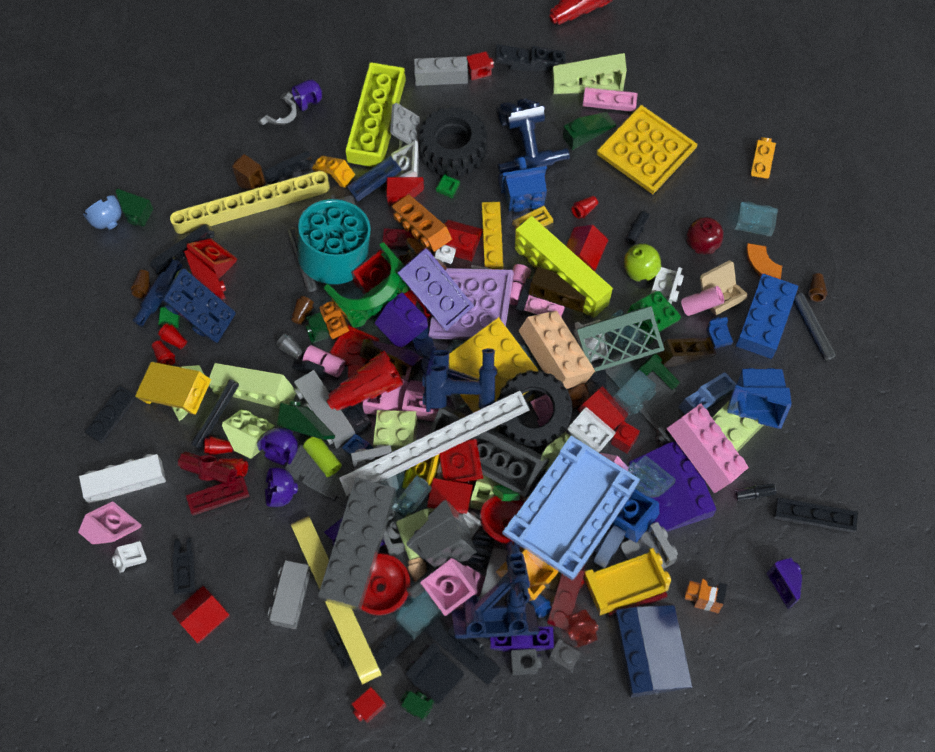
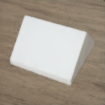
M415 140L391 153V157L402 170L393 177H418L419 148L418 141Z

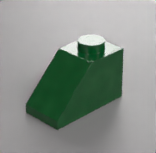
M117 189L115 192L127 221L134 226L140 225L144 227L153 211L150 200Z

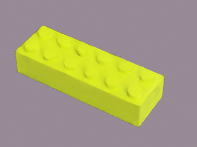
M370 62L346 147L348 163L375 167L385 160L391 137L392 105L400 103L405 84L404 68Z
M533 216L516 229V251L520 255H524L533 267H540L557 273L585 296L586 301L583 312L586 315L595 318L609 305L613 288Z

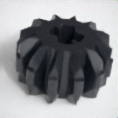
M477 532L475 534L473 545L476 553L469 559L470 564L484 568L488 566L495 539L488 533Z

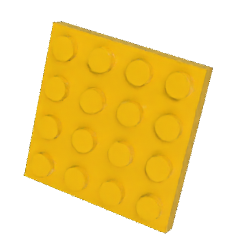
M641 105L597 150V155L648 192L654 194L697 148V143Z
M499 317L449 354L450 369L479 378V369L482 366L483 358L482 350L486 348L495 350L494 366L497 368V375H495L496 402L502 387L507 384L506 382L510 378L512 379L516 374H522L529 370L538 371L537 367ZM460 394L473 413L480 410L479 395Z

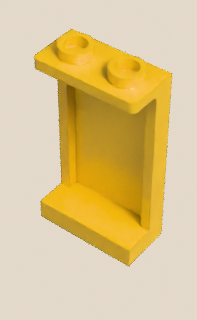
M151 362L135 397L146 404L154 402L177 407L196 415L211 379L200 371Z
M654 548L649 549V552L597 572H593L591 569L584 573L585 583L599 616L668 591L671 578L669 573L663 570L661 565L663 564L662 558L659 553L655 552Z

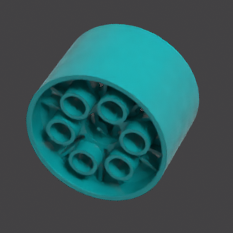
M337 199L322 200L309 206L302 213L298 224L297 256L302 270L312 279L325 284H342L353 280L351 271L368 259L371 227L366 214L356 205Z

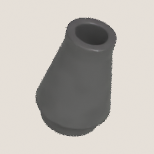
M287 333L283 334L276 343L279 346L278 349L294 357L296 360H299L305 353L292 335Z

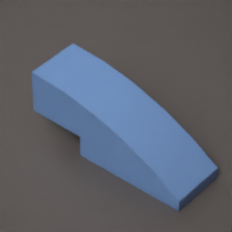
M724 372L701 386L697 392L685 398L679 408L684 414H687L699 404H702L704 408L709 410L730 394L737 384Z

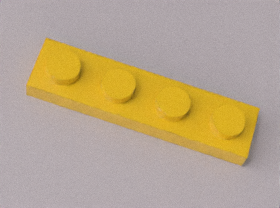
M482 202L484 264L489 269L503 270L500 202Z

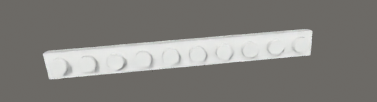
M521 391L340 477L346 496L350 497L356 477L375 483L382 482L529 411Z

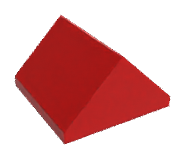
M594 225L574 227L566 247L593 271H596L608 239Z
M211 238L187 244L188 251L217 274L218 279L237 261L236 257Z
M381 249L351 271L353 283L364 295L385 280L391 273V265L381 255L383 253Z
M603 386L577 409L581 413L587 407L612 430L629 415Z
M433 478L427 507L436 509L446 500L459 513L467 514L472 498L473 485Z
M204 586L172 612V615L197 643H200L230 616Z

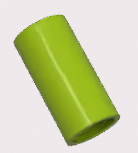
M311 437L304 443L303 448L326 477L334 475L341 469L342 464L322 439Z

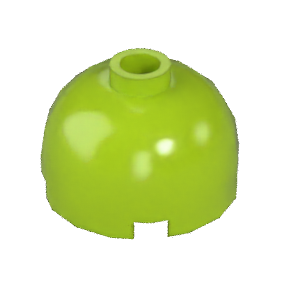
M648 244L634 245L625 254L623 261L625 271L635 281L651 280L661 270L660 255L654 247Z

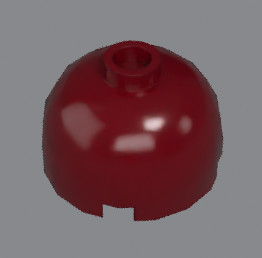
M710 217L698 218L692 222L687 230V245L691 246L695 250L694 252L698 254H712L722 245L724 232L722 226L715 219Z

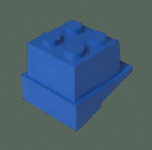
M521 157L518 158L520 170L499 174L500 191L505 195L509 211L520 212L526 208L538 209L544 206L547 193L545 183L547 166L527 169L525 158Z
M774 368L742 369L728 404L727 413L757 420L758 424L782 428L792 405L790 389L786 388L783 370Z

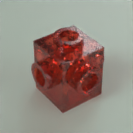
M586 609L567 616L570 627L567 629L568 636L571 641L574 640L578 647L598 640L596 631H598L595 619L590 617Z

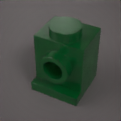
M321 312L306 317L308 324L305 325L312 344L329 338L328 329Z
M406 691L400 702L403 703L401 705L403 710L424 722L434 706V700L430 698L429 702H427V697L422 693L416 691L414 694L411 691Z

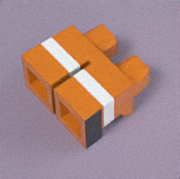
M702 579L701 583L690 581L686 589L685 599L694 601V607L719 613L724 604L727 584L719 582L717 588L708 586L705 579Z

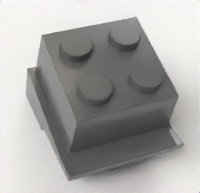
M446 500L428 516L429 520L420 529L416 530L406 543L411 550L426 562L428 561L436 569L440 568L451 558L461 562L470 559L476 553L469 535L471 531L464 517Z

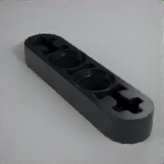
M207 224L199 227L153 259L150 267L157 274L165 272L172 259L179 262L186 257L184 251L188 250V243L212 239L215 232Z

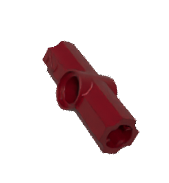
M185 451L181 453L178 459V466L181 469L198 474V478L204 481L217 480L230 485L234 483L237 477L235 467L217 462V458L211 455L198 456Z

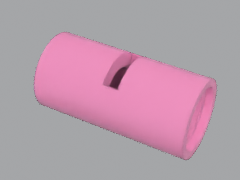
M516 264L513 267L514 275L509 304L517 306L526 278H529L531 274L530 268L521 264Z
M715 286L685 297L681 302L686 315L691 316L723 304L724 296L720 287Z
M313 345L307 348L303 356V361H310L323 366L326 373L336 378L341 375L346 363L345 360Z

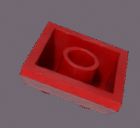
M448 220L444 225H446L452 240L445 245L456 249L454 257L472 262L483 229Z

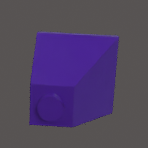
M788 558L774 563L766 573L787 609L791 608L800 599L802 584L800 566L792 558Z

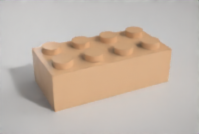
M558 311L527 317L519 329V333L544 373L554 375L555 378L564 384L566 389L586 383L595 370Z

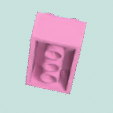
M699 404L666 428L714 493L732 483L749 468L745 460L734 448L732 442L727 439L720 426L715 423L708 410L702 404Z

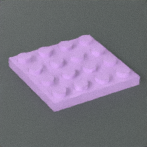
M446 269L448 275L472 302L474 307L447 331L432 316L429 337H432V339L469 340L498 317L506 326L514 275L513 270Z

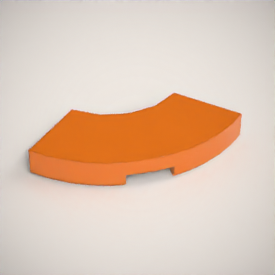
M748 243L746 248L747 258L750 266L755 269L758 275L761 277L762 274H766L781 280L782 266L774 263L769 258L766 246Z

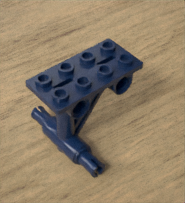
M525 98L517 100L516 104H510V102L502 103L500 107L496 108L502 126L508 125L509 129L518 128L526 155L516 157L513 161L498 164L499 174L520 170L518 158L521 157L525 158L527 169L552 166L557 161L570 158L567 148L553 152L551 150L538 152L534 129L535 123L545 121V105Z
M172 259L165 272L160 273L154 284L148 289V293L141 302V309L133 319V322L143 327L150 314L155 313L162 301L166 302L165 307L167 310L176 315L183 316L193 325L192 330L218 343L236 312L186 269L180 270L182 264Z
M432 346L431 352L427 354L423 375V405H426V412H431V408L446 407L447 396H452V394L479 395L480 410L495 403V375H497V368L494 366L495 350L490 348L482 350V366L479 369V378L450 369L449 352L436 350V346Z
M512 541L506 544L508 572L482 599L473 595L463 602V608H455L451 612L455 638L466 639L539 634L534 605H526L530 600L528 591L530 580L524 555L520 552L517 543L514 542V546ZM510 589L509 595L505 597L504 605L494 606Z

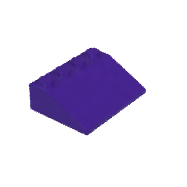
M676 441L628 462L633 472L632 474L640 479L637 485L639 491L659 502V515L652 524L658 522L660 527L663 526L666 532L713 517L717 509L703 477Z

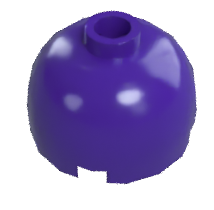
M286 428L269 429L257 443L259 451L263 449L266 452L264 456L267 459L280 465H284L285 462H288V465H290L298 451L296 438Z
M274 467L268 469L266 475L268 486L265 489L266 505L268 507L287 505L292 500L293 494H297V482H294L291 473L283 468Z

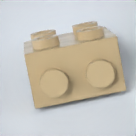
M730 260L700 276L702 291L719 286L723 293L724 303L710 308L715 315L748 299L747 293L736 284L734 263Z

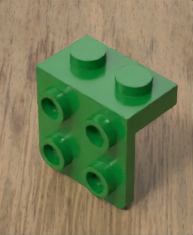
M656 291L632 304L628 312L652 306L659 332L678 322L681 318V315L660 291ZM651 319L642 321L639 328L649 333L653 326ZM639 330L637 331L639 337L645 341L648 335ZM650 336L646 344L653 343L655 339Z

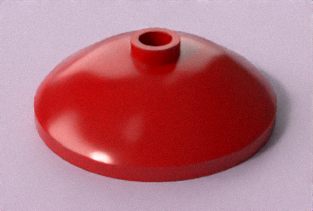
M497 496L488 499L480 511V521L485 531L501 543L507 544L512 541L503 535V531L514 515H517L525 501L521 499L518 501H501Z
M387 554L377 555L362 604V611L372 615H386L396 611L404 604L409 595L407 589L410 587V577L401 561ZM383 585L384 589L382 591L377 590V586Z

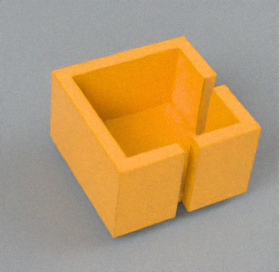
M519 545L520 552L523 553L530 580V587L528 588L530 594L529 601H532L543 591L544 585L549 584L559 571ZM506 561L496 571L501 578L508 572Z

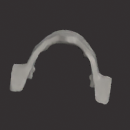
M285 92L280 96L291 108L289 116L276 120L265 115L259 117L256 121L261 125L267 122L282 125L293 121L296 117V104L291 100L293 96L289 92Z

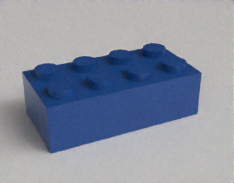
M762 274L736 347L772 359L778 348L799 286Z

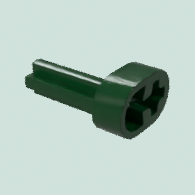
M657 353L649 357L636 370L643 378L653 370L671 390L680 383L661 363L662 359Z

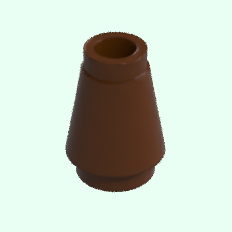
M138 271L131 286L133 296L144 298L148 293L150 274L148 271Z
M815 273L812 275L808 295L812 301L821 302L825 300L828 293L823 275Z
M300 296L296 300L291 321L301 325L314 308V302L305 296Z

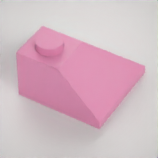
M112 501L86 514L78 533L91 544L114 542L139 529L141 524Z

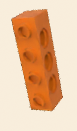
M408 194L391 206L394 211V219L398 223L401 222L406 231L410 230L415 239H420L425 248L429 247L435 252L452 240L446 225L411 195Z

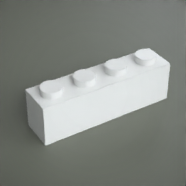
M148 454L138 460H127L124 464L117 466L109 465L103 470H92L86 472L85 475L79 476L83 498L89 504L166 482L162 460L158 454Z

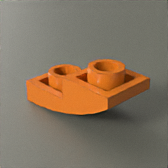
M333 301L326 302L319 307L332 339L349 331L345 317Z

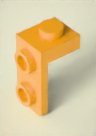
M761 137L760 140H756V151L751 176L769 178L776 143L771 142L772 139Z
M321 156L312 167L313 171H323L326 174H331L339 186L344 188L355 176V173L344 159Z

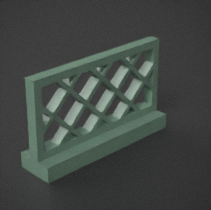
M652 306L577 328L584 354L591 363L594 354L604 358L601 366L594 367L595 372L664 351ZM651 319L653 325L649 333L639 328L642 321ZM629 325L635 328L631 338L621 334L625 326ZM638 330L648 335L643 345L633 341ZM611 331L617 334L612 344L602 340L606 332ZM619 336L629 340L624 351L614 346ZM650 336L657 340L659 348L651 350L645 347ZM593 337L599 341L594 350L586 347L584 339ZM600 342L611 346L606 357L596 352ZM631 342L641 347L636 355L626 352ZM613 348L622 352L620 359L617 361L608 358ZM587 350L592 352L590 357Z

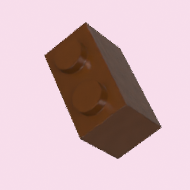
M245 154L235 160L232 168L237 184L241 188L250 191L266 185L261 165Z

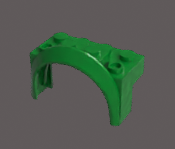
M384 242L379 244L384 251L381 255L391 265V273L360 299H348L339 295L329 284L324 287L329 298L339 308L347 322L354 328L363 326L370 317L377 315L383 307L401 292L405 293L409 290L408 286L396 273L404 265Z

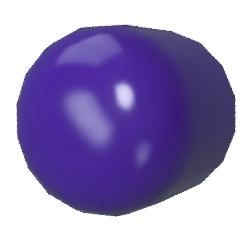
M306 80L292 87L293 97L301 112L307 110L308 103L318 104L322 99V90L314 80Z

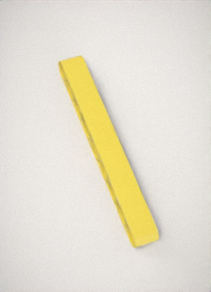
M317 171L174 212L170 217V221L175 232L178 234L195 231L206 224L209 226L217 225L325 194L330 188L328 176L323 171Z
M307 516L292 523L291 527L320 589L329 558L310 517ZM325 601L362 684L381 676L382 674L352 609Z

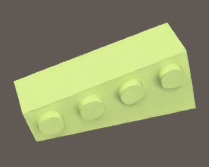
M625 53L553 66V93H584L585 88L623 91L626 76Z
M215 363L209 377L211 379L209 386L215 394L220 395L228 380L233 379L239 383V387L233 397L280 409L281 403H288L289 400H294L295 388L282 374Z

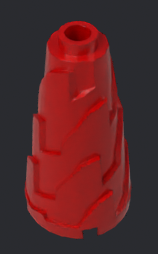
M560 0L559 4L550 11L549 19L553 24L560 25L584 13L587 14L598 7L601 8L613 0Z
M385 351L379 353L369 360V363L355 371L354 375L340 383L338 388L328 394L329 399L326 401L332 410L336 409L339 411L404 385L396 367L389 361L391 359Z

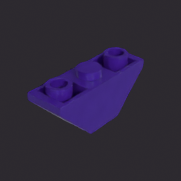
M539 627L538 635L490 637L491 649L510 653L514 650L536 649L537 652L554 648L553 627Z

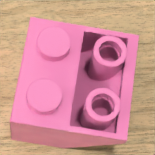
M402 379L404 385L363 401L364 413L377 415V410L402 411L405 391L409 382Z
M410 380L405 391L402 411H416L417 419L434 422L439 408H431V412H426V405H423V382Z

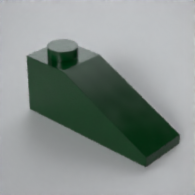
M607 112L580 117L564 125L562 138L571 150H574L616 127V123Z
M289 400L288 403L280 404L277 426L322 440L335 439V434L309 407L300 405V401Z

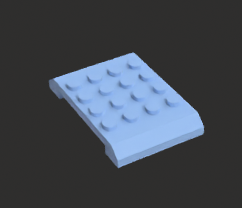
M570 436L560 450V454L522 508L507 525L503 535L571 580H574L634 492L640 479L578 439Z

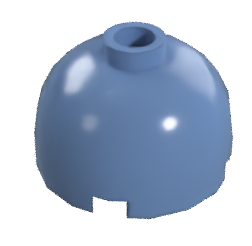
M114 195L108 196V201L103 202L99 200L85 210L86 213H83L90 225L97 229L108 228V230L118 225L117 221L121 217L122 208Z

